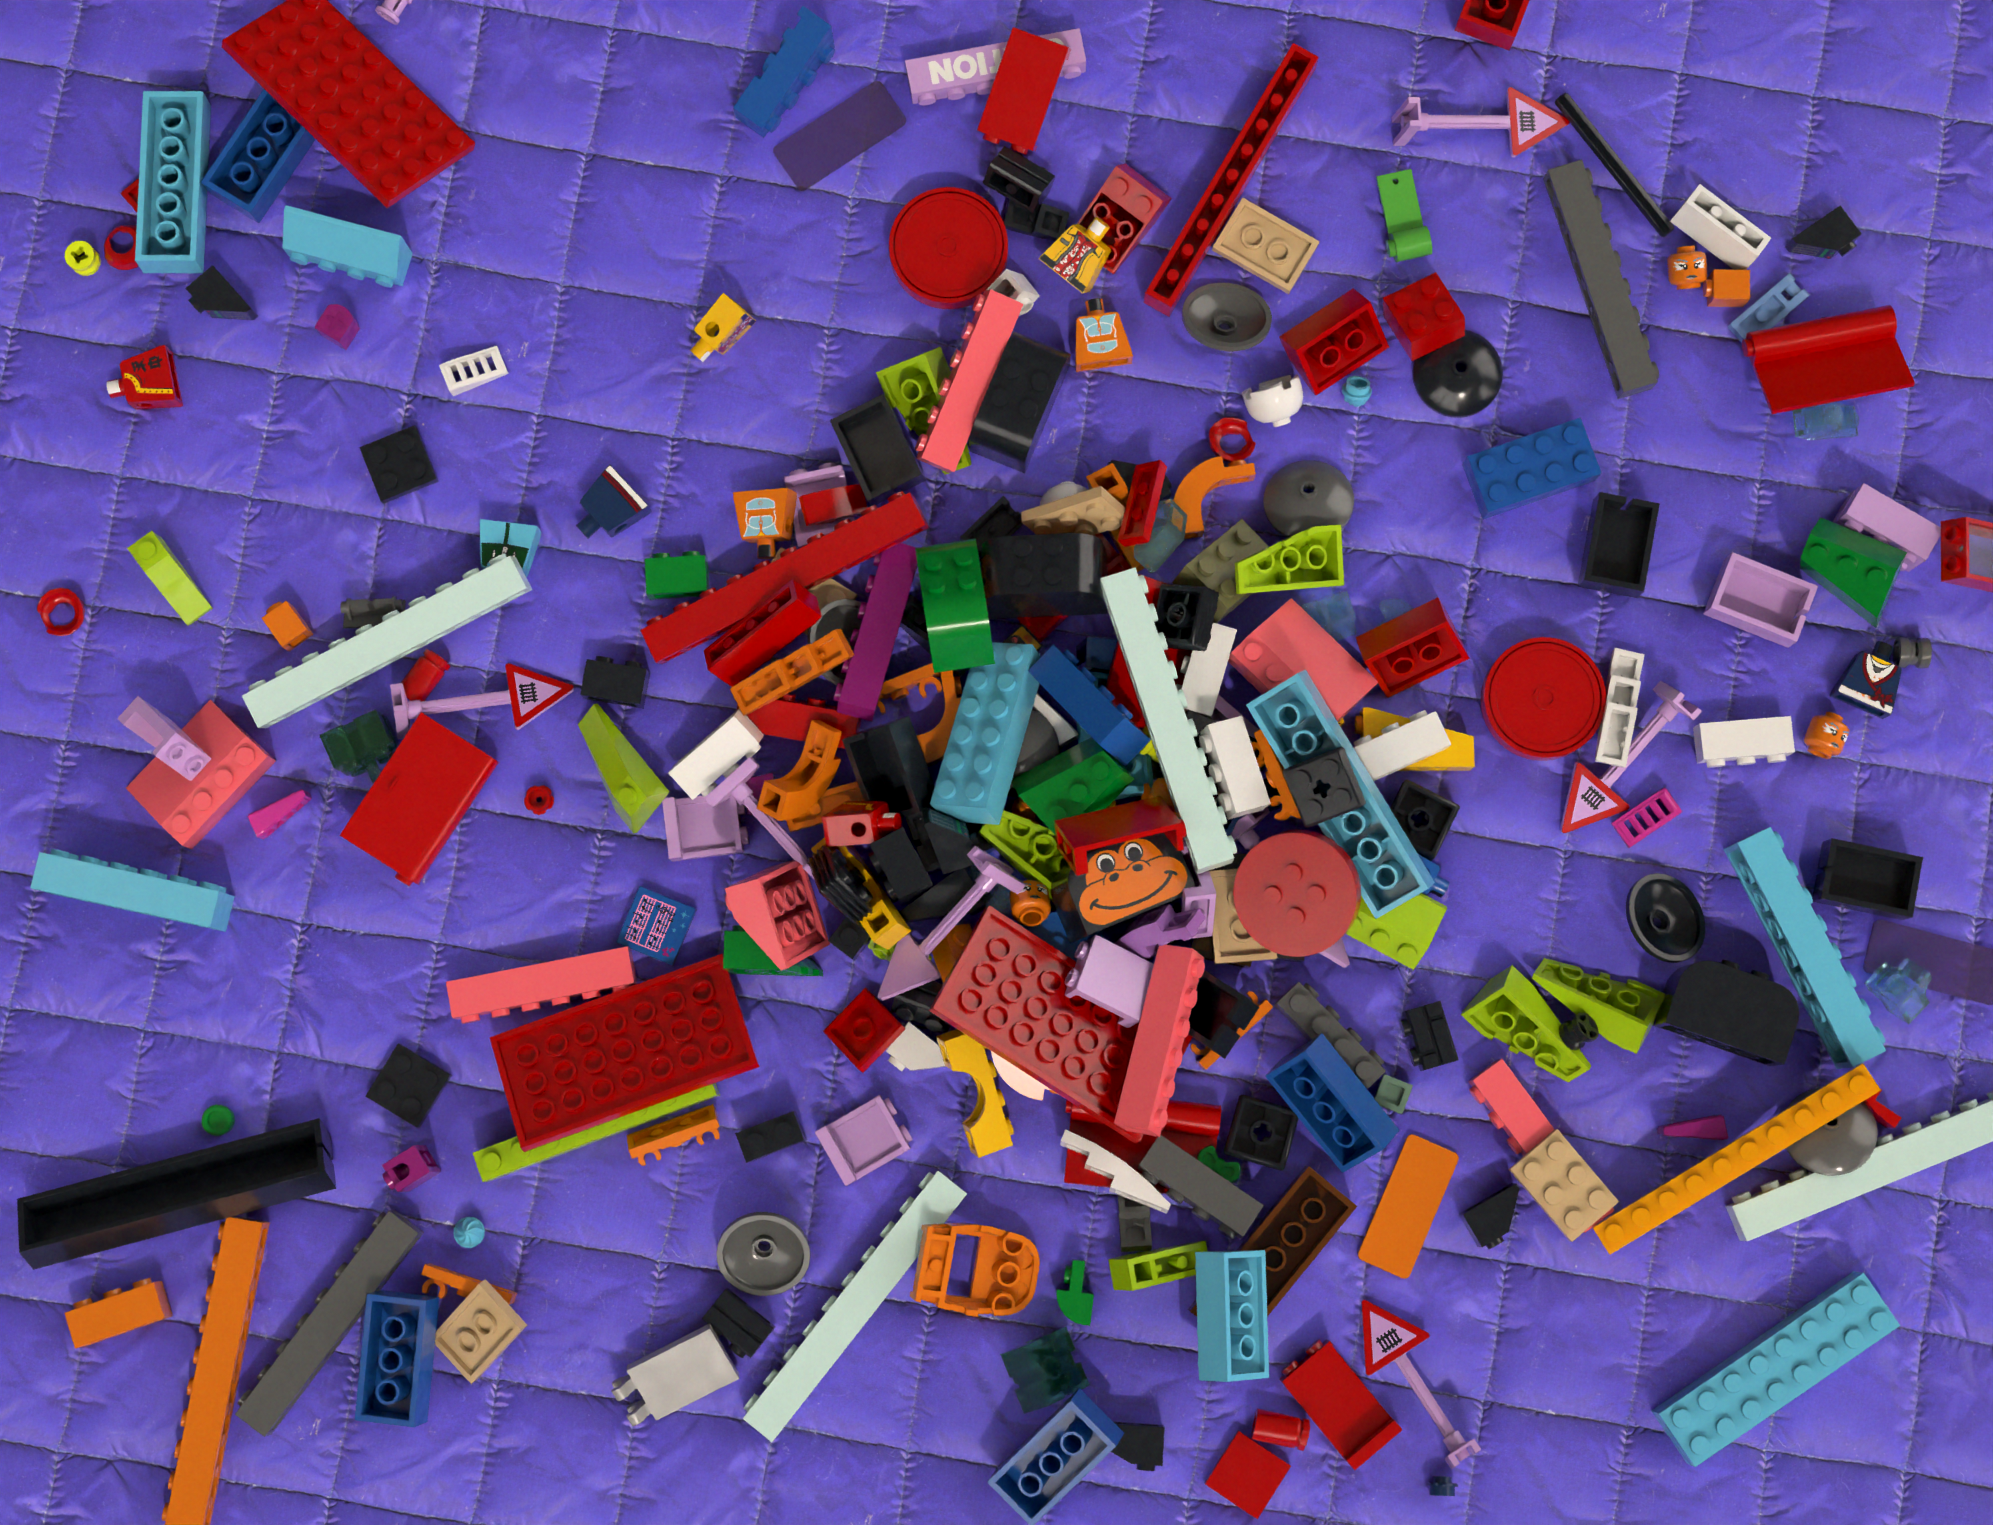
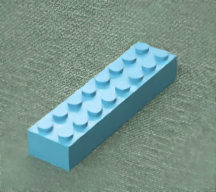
M1306 670L1295 674L1246 704L1284 769L1339 747L1345 749L1366 804L1361 808L1324 821L1318 825L1324 835L1339 844L1352 859L1360 878L1361 896L1375 919L1419 895L1435 883ZM1320 780L1321 784L1318 786V789L1327 795V791L1331 786L1329 783L1324 784Z
M1771 827L1724 848L1739 881L1836 1069L1855 1067L1885 1052L1886 1049L1883 1045L1885 1038L1881 1030L1877 1026H1873L1869 1018L1871 1012L1864 999H1859L1854 989L1856 982L1852 974L1848 970H1844L1840 959H1842L1840 950L1835 943H1830L1825 933L1827 931L1825 921L1819 914H1815L1811 906L1813 903L1811 894L1806 887H1801L1796 877L1799 875L1796 865L1791 859L1787 860L1782 850L1784 843L1781 836L1776 831L1773 832Z
M1853 1271L1654 1408L1652 1413L1686 1463L1697 1467L1891 1333L1900 1324L1866 1275L1862 1272Z

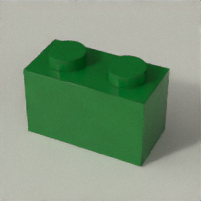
M686 551L682 553V556L670 557L669 553L652 554V558L645 559L646 594L650 600L700 597L701 593L709 589L708 560L705 555H700L699 551Z

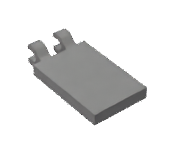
M709 1323L628 1364V1375L612 1382L614 1389L611 1392L617 1401H621L628 1397L635 1389H638L643 1399L627 1407L629 1413L626 1415L631 1425L635 1426L643 1422L650 1414L657 1421L738 1380L739 1372Z

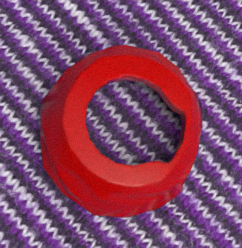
M120 225L108 234L103 246L105 259L110 266L119 270H130L138 267L135 261L137 225ZM119 231L129 233L133 237V246L127 253H116L110 242L112 237Z
M1234 417L1221 418L1213 424L1209 431L1210 448L1217 457L1222 456L1224 461L1244 460L1251 455L1256 443L1253 442L1248 431L1247 422ZM1228 434H1240L1245 439L1246 445L1238 453H1226L1220 446L1222 437Z
M56 588L49 590L41 597L37 605V611L40 613L43 623L47 628L46 632L57 636L73 634L81 627L84 621L85 608L83 601L69 589ZM58 604H71L75 610L73 621L67 625L54 626L50 620V613L53 612Z

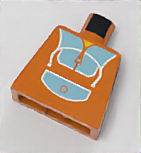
M1101 298L1087 300L1085 302L1087 316L1076 318V372L1132 364V350L1119 313H1105L1103 299Z
M789 488L733 492L742 540L749 543H757L758 559L776 558L775 542L789 541L792 537L797 492Z

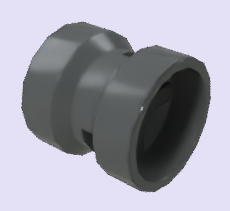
M1897 637L1893 645V663L1901 668H1906L1908 665H1915L1917 668L1929 667L1932 656L1930 639L1918 638L1916 641H1910L1907 637Z

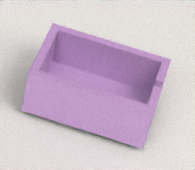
M1865 483L1846 497L1833 520L1836 524L1907 552L1900 571L1906 570L1909 572L1926 561L1941 536V527Z
M1732 552L1723 561L1703 614L1789 648L1798 641L1806 620V616L1803 615L1809 611L1818 586Z

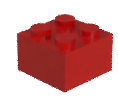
M1466 0L1454 31L1510 51L1530 0Z
M1436 272L1383 297L1384 318L1411 361L1465 336V316Z

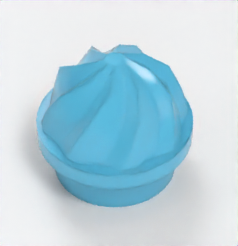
M1351 376L1347 378L1346 383L1342 386L1344 401L1355 407L1364 405L1371 397L1370 381L1362 376Z
M475 1217L462 1218L454 1227V1238L462 1247H476L484 1239V1225Z

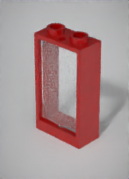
M1970 517L1941 521V582L1993 593V523Z

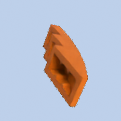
M841 628L835 629L814 643L807 644L787 657L774 661L733 686L730 690L744 716L803 686L855 655Z

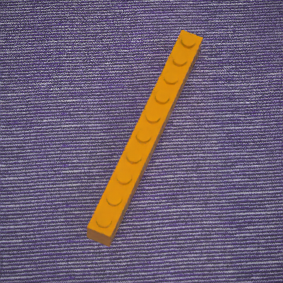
M1863 1063L1859 1064L1599 1222L1593 1229L1610 1255L1878 1093L1881 1089Z

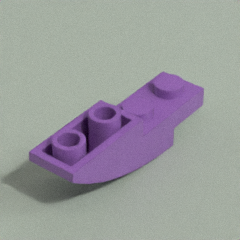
M1170 904L1163 905L1136 918L1126 927L1114 944L1148 960L1157 953L1159 946L1179 939L1186 941L1193 938L1198 933V928L1205 920V916L1200 908L1175 913Z

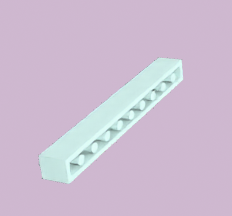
M505 554L499 555L489 561V567L481 571L479 568L472 569L462 575L464 580L454 585L452 582H448L436 588L437 594L426 599L425 596H421L408 603L410 608L401 613L395 610L384 615L382 623L374 627L372 624H368L355 631L357 636L347 641L345 638H341L328 645L330 650L320 655L318 652H314L301 659L303 664L295 668L287 666L275 673L276 678L266 683L264 679L248 687L250 691L242 695V698L257 727L268 728L533 590L517 558L513 556L506 557Z
M1135 567L1100 578L1104 601L1178 819H1182L1186 827V837L1184 838L1196 874L1231 864L1234 860L1233 854L1237 853V848L1232 835H1226L1223 826L1227 824L1224 809L1222 806H1216L1213 795L1217 794V789L1212 776L1208 778L1206 776L1203 766L1207 765V760L1203 748L1197 749L1193 737L1197 736V730L1193 719L1187 720L1184 708L1188 707L1185 694L1182 689L1177 691L1174 679L1178 678L1173 661H1167L1164 650H1168L1166 638L1163 632H1157L1154 623L1158 621L1155 606L1153 603L1148 604L1145 593L1149 592L1144 575L1138 576Z
M1993 1091L1987 1093L1989 1099L1979 1103L1976 1099L1958 1105L1960 1111L1949 1114L1948 1110L1937 1113L1930 1117L1932 1122L1921 1126L1920 1122L1902 1128L1903 1134L1893 1137L1890 1133L1878 1137L1871 1157L1855 1171L1843 1175L1827 1176L1811 1171L1808 1172L1807 1169L1803 1168L1790 1173V1180L1779 1184L1778 1180H1773L1761 1185V1192L1751 1195L1747 1191L1732 1197L1734 1203L1725 1207L1739 1240L1750 1241L1993 1142Z
M939 1170L935 1175L929 1172L918 1185L922 1189L921 1193L916 1199L911 1196L907 1199L899 1210L903 1214L896 1224L892 1221L888 1223L880 1234L884 1240L877 1248L871 1245L860 1259L865 1263L858 1273L852 1270L841 1283L845 1289L837 1298L832 1295L822 1307L825 1315L819 1322L813 1319L802 1334L806 1337L799 1347L795 1344L792 1345L782 1358L787 1362L780 1372L774 1369L763 1382L767 1387L760 1397L754 1394L743 1409L747 1411V1414L743 1419L771 1442L778 1436L917 1259L923 1230H921L922 1225L945 1223L968 1194Z

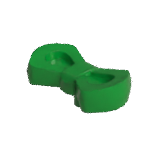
M1212 1145L1204 1147L1199 1151L1197 1155L1198 1161L1230 1183H1234L1239 1179L1241 1174L1239 1162H1225L1222 1158H1218L1216 1149Z

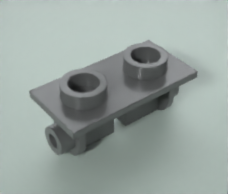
M396 596L374 599L373 601H368V599L351 600V598H347L346 601H341L340 604L341 613H344L343 628H361L368 624H372L374 627L383 622L382 617L395 610H398L399 613L405 611L406 600L397 599Z

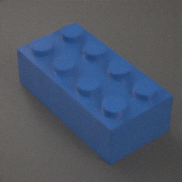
M263 89L201 181V184L211 195L259 224L316 139Z
M1581 417L1467 456L1462 464L1483 520L1594 482L1602 474Z
M1322 1033L1284 1056L1265 1075L1342 1173L1382 1151L1400 1131Z
M385 1290L367 1294L355 1420L406 1427H416L428 1422L440 1297Z
M1079 1388L996 1468L987 1483L1029 1525H1035L1117 1446L1124 1432Z

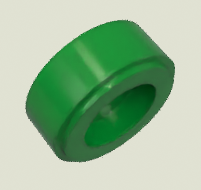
M224 1105L210 1106L202 1115L204 1130L214 1136H222L229 1133L235 1123L234 1113Z

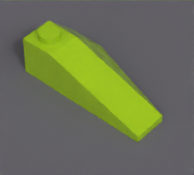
M941 346L876 372L885 396L890 401L893 408L896 407L906 419L904 423L910 430L913 429L919 437L922 433L926 434L930 424L926 422L928 414L933 405H938L941 395L938 394L939 387L945 377L949 378L951 373ZM967 443L955 471L972 465Z
M1341 525L1310 527L1236 562V594L1343 586L1344 570Z
M598 703L593 704L578 726L616 813L634 834L641 829L669 794V790Z
M1003 810L999 825L984 824L978 833L1027 880L1043 883L1047 887L1050 900L1052 901L1051 886L1053 879L1058 871L1068 864L1057 849L1056 835L1047 827Z
M1543 958L1532 976L1533 980L1575 1014L1584 1012L1591 1016L1598 1027L1599 1034L1605 1039L1635 1054L1638 1053L1644 1043L1665 997V993L1639 981L1628 979L1627 983L1611 980L1610 974L1600 972L1599 976L1584 973L1578 966Z
M1513 965L1491 978L1461 1013L1483 1036L1490 1040L1493 1037L1509 1045L1508 1050L1515 1054H1518L1519 1051L1533 1058L1537 1066L1566 1082L1572 1081L1591 1068V1064L1580 1049L1574 1051L1564 1044L1559 1034L1560 1021L1534 985Z

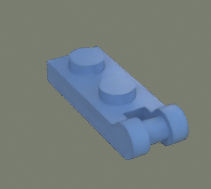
M1791 273L1785 276L1728 326L1729 330L1741 343L1743 339H1746L1748 332L1773 328L1810 296L1805 289L1801 290L1794 282L1796 279ZM1784 290L1792 297L1790 301L1781 294Z

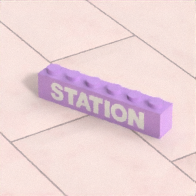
M1080 28L1039 36L1071 48L1069 58L1065 60L1059 77L1064 76L1066 79H1071L1086 72V57ZM1007 42L905 60L912 104L919 103V105L925 106L931 105L936 100L943 98L958 100L965 97V94L977 92L979 95L989 94Z

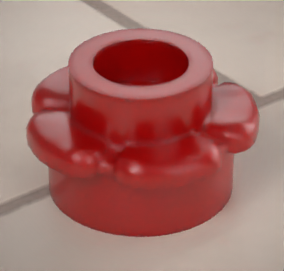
M545 785L530 787L524 799L525 807L537 815L546 813V810L551 809L554 804V797L551 796L552 791ZM538 797H541L542 801L537 802L536 799Z

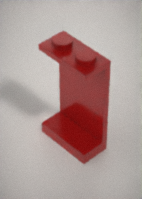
M1012 28L977 131L984 133L982 139L998 145L1000 140L1012 143L1010 149L1027 155L1028 149L1036 152V141L1065 60L1069 58L1071 48L1023 30Z
M1161 796L1054 821L1057 849L1076 876L1089 873L1086 851L1164 833L1177 851L1184 850L1183 838L1186 837L1184 821L1178 819L1171 805L1168 806Z
M1319 1339L1305 1350L1308 1355L1298 1363L1295 1359L1282 1369L1281 1372L1284 1376L1279 1380L1350 1467L1356 1470L1399 1434L1402 1428L1390 1417L1334 1349L1333 1344L1327 1339L1322 1343Z

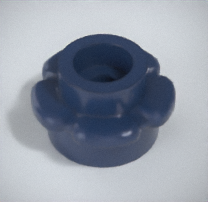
M1433 1476V1482H1428L1427 1486H1430L1429 1495L1455 1496V1487H1458V1484L1452 1483V1477Z

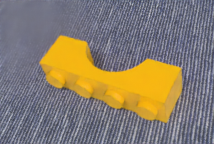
M825 837L811 848L813 853L817 854V849L822 850V846H826ZM853 845L828 847L832 852L835 849L839 850L847 860L846 865L850 869L857 867L864 875L866 882L863 885L873 896V899L870 901L873 911L868 913V917H863V921H860V923L874 943L887 950L910 933L911 929Z
M958 1029L936 1036L944 1065L952 1071L970 1074L977 1087L976 1106L971 1115L962 1122L970 1151L980 1158L1012 1146L1013 1143L1010 1136L1014 1134V1130L1009 1118L1004 1117L1002 1107L1005 1106V1100L999 1088L996 1089L993 1078L997 1077L993 1062L987 1059L985 1053L987 1048Z

